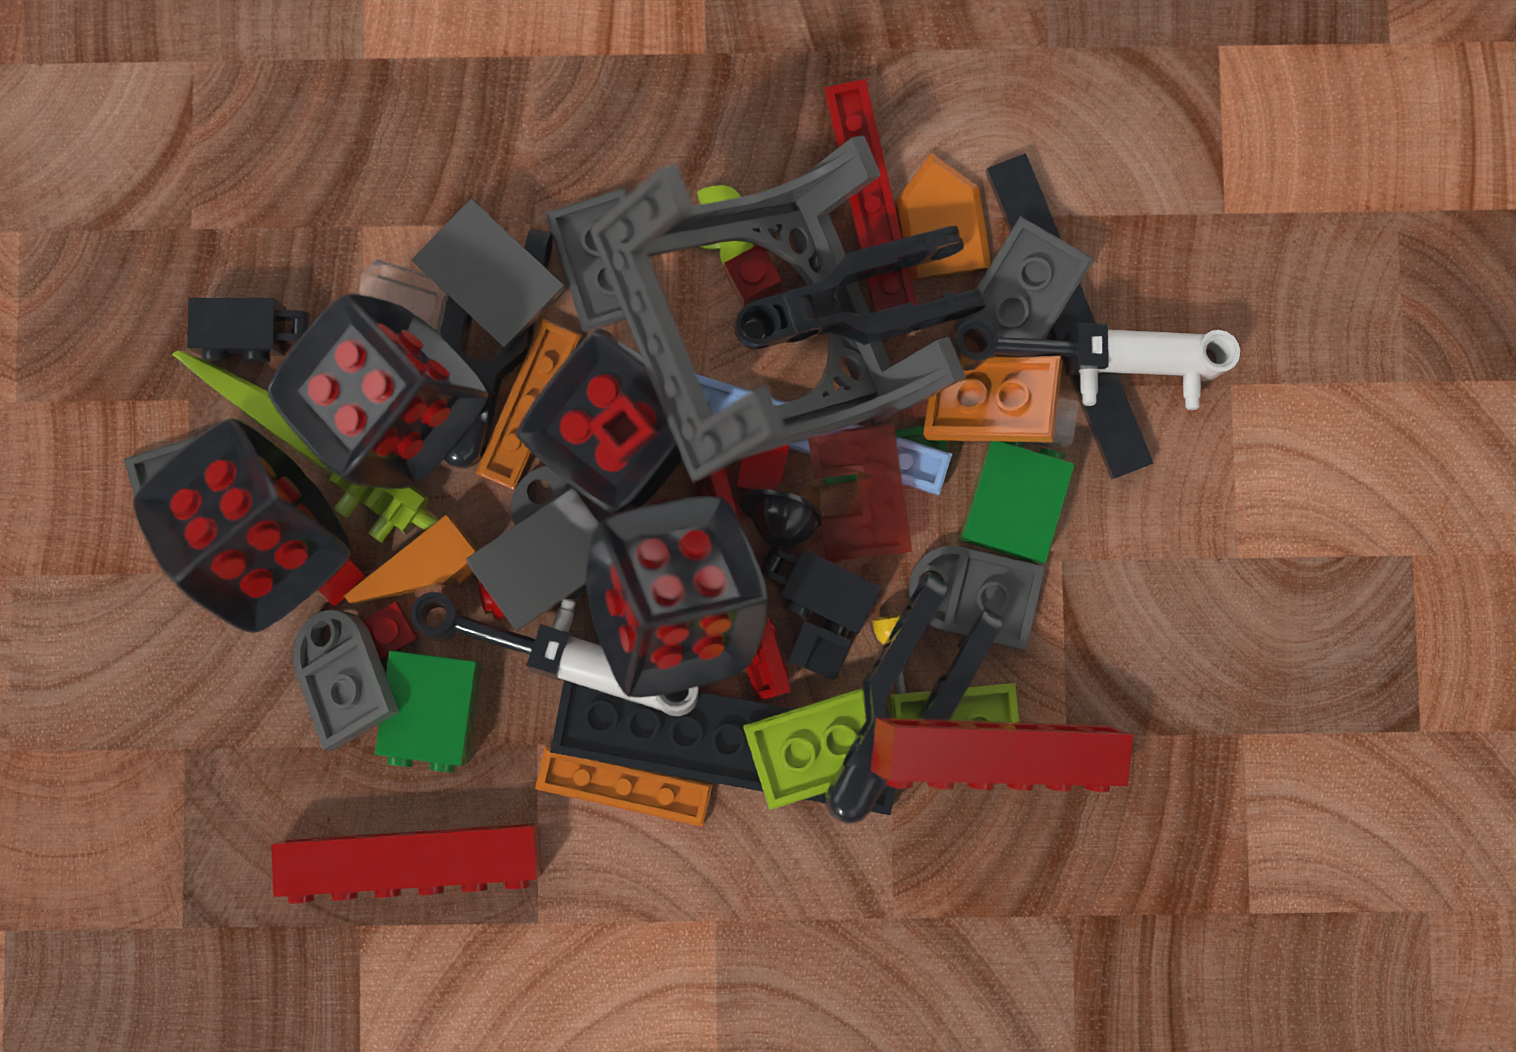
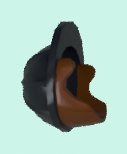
M784 484L777 485L775 490L751 489L744 491L738 500L739 508L745 515L753 519L761 538L767 543L774 544L776 547H795L810 538L817 528L822 525L820 490L813 485H808L803 491L798 493L790 491Z

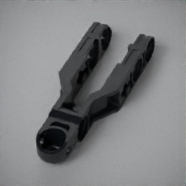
M948 226L849 252L826 281L752 301L745 305L738 313L733 326L734 334L738 341L751 349H763L781 343H794L828 333L867 345L970 316L983 310L986 305L981 298V291L977 288L955 295L950 291L943 293L934 301L915 306L913 302L862 316L848 311L837 313L835 310L833 298L837 287L941 260L963 250L964 243L959 236V228L957 226Z
M531 228L524 249L547 270L553 246V233ZM448 296L440 334L477 374L488 392V399L479 416L444 458L453 467L467 469L479 463L484 455L501 382L524 361L532 343L536 320L507 350L502 347L501 354L494 359L486 362L473 361L466 354L473 318Z
M930 572L918 584L862 682L865 722L848 750L825 796L826 807L830 815L837 821L853 824L864 820L870 813L881 791L887 786L886 779L871 771L876 718H891L887 712L885 700L948 589V583ZM983 606L984 611L974 623L967 637L960 639L957 645L960 648L946 675H941L938 678L916 719H951L1002 626L1003 617Z

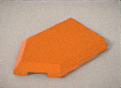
M931 153L896 199L902 238L948 226H957L960 231L959 236L964 243V249L950 257L909 268L912 281L987 271L991 265V258L979 187Z

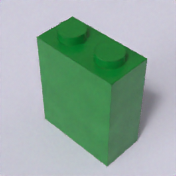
M989 441L986 444L958 541L1033 564H1044L1048 557L1075 464L1064 461L1065 454L1052 449L1041 448L1040 452L1037 453L1024 449V442Z
M389 651L386 677L399 712L379 724L375 755L386 756V764L413 767V760L430 762L429 770L455 773L456 766L468 764L482 662Z

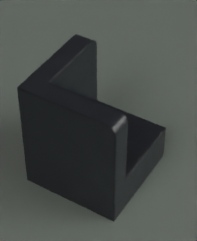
M804 621L788 662L834 680L838 676L846 653L853 641Z

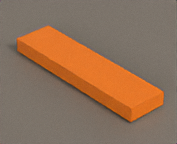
M545 319L541 320L478 466L477 475L513 490L516 489L533 454L516 437L518 427L539 393L572 351L580 344L581 334Z
M545 746L535 786L537 790L700 827L704 825L712 783L550 753L551 747Z

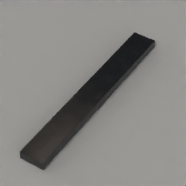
M1026 153L986 169L985 173L1010 232L1021 216L1061 239ZM1080 284L1051 330L1054 340H1065V333L1078 323L1096 324ZM1061 357L1065 366V358ZM1100 372L1098 374V393L1096 394V404L1093 406H1086L1082 403L1080 376L1069 375L1111 480L1153 464L1117 373Z

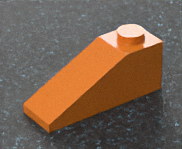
M445 515L345 594L344 597L349 603L362 604L450 585L456 580L459 584H462L475 575L466 563V559L477 552L478 548L455 519Z

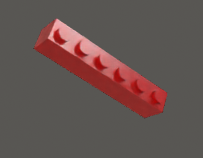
M876 718L871 771L886 779V785L902 789L913 788L914 782H927V786L937 789H953L954 783H967L968 787L979 790H993L994 784H1007L1008 788L1014 790L1032 791L1034 784H1042L1047 789L1062 792L1072 791V785H1084V789L1094 792H1109L1110 786H1128L1134 734L1108 725Z
M539 823L287 839L271 844L273 897L288 896L289 904L315 901L316 894H331L332 901L357 899L358 892L374 891L375 898H389L400 896L401 889L418 888V895H434L444 893V886L461 885L462 892H478L488 890V883L505 882V889H523L531 887V880H537L542 875Z

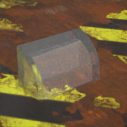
M376 259L361 273L358 294L376 297L401 305L424 320L440 334L448 295L426 274Z

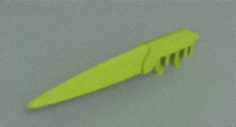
M176 351L172 354L237 408L331 475L330 481L346 491L333 508L335 511L348 518L359 502H361L370 510L380 515L368 532L379 542L382 543L394 526L408 535L415 525L426 531L439 521L425 511L429 504V497L413 486L405 489L366 487L351 483L330 470L289 427L275 409L266 390L184 351Z

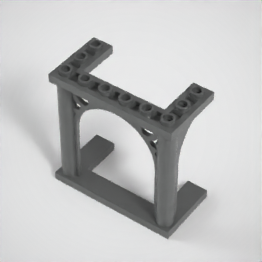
M864 136L852 137L803 176L788 183L745 197L695 206L691 202L677 166L661 167L590 229L692 481L706 478L735 460L869 420L872 426L884 423L966 378L949 337L936 340L892 366L882 341L863 345L839 335L828 333V357L825 370L818 384L805 397L775 405L769 388L766 386L752 390L712 415L648 257L722 242L742 241L759 245L780 256L799 273L807 285L826 281L846 256L829 213L881 176ZM775 231H777L776 240L770 235V233H774ZM790 232L800 254L795 253L789 245ZM857 282L837 287L833 298L837 313L848 311L860 316L870 314ZM839 359H844L851 378L841 369ZM833 379L840 386L836 391L833 387Z

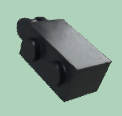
M189 298L187 349L202 356V361L212 363L228 362V356H244V361L268 363L270 362V356H284L285 344L297 343L309 328L310 313L286 310V307L275 298ZM285 322H292L291 333H285Z
M772 546L760 568L763 576L785 586L780 597L788 600L784 608L806 619L810 612L826 619L823 625L824 628L845 638L848 632L855 635L859 634L881 590V587L806 549L797 558ZM784 560L795 565L789 579L777 574Z

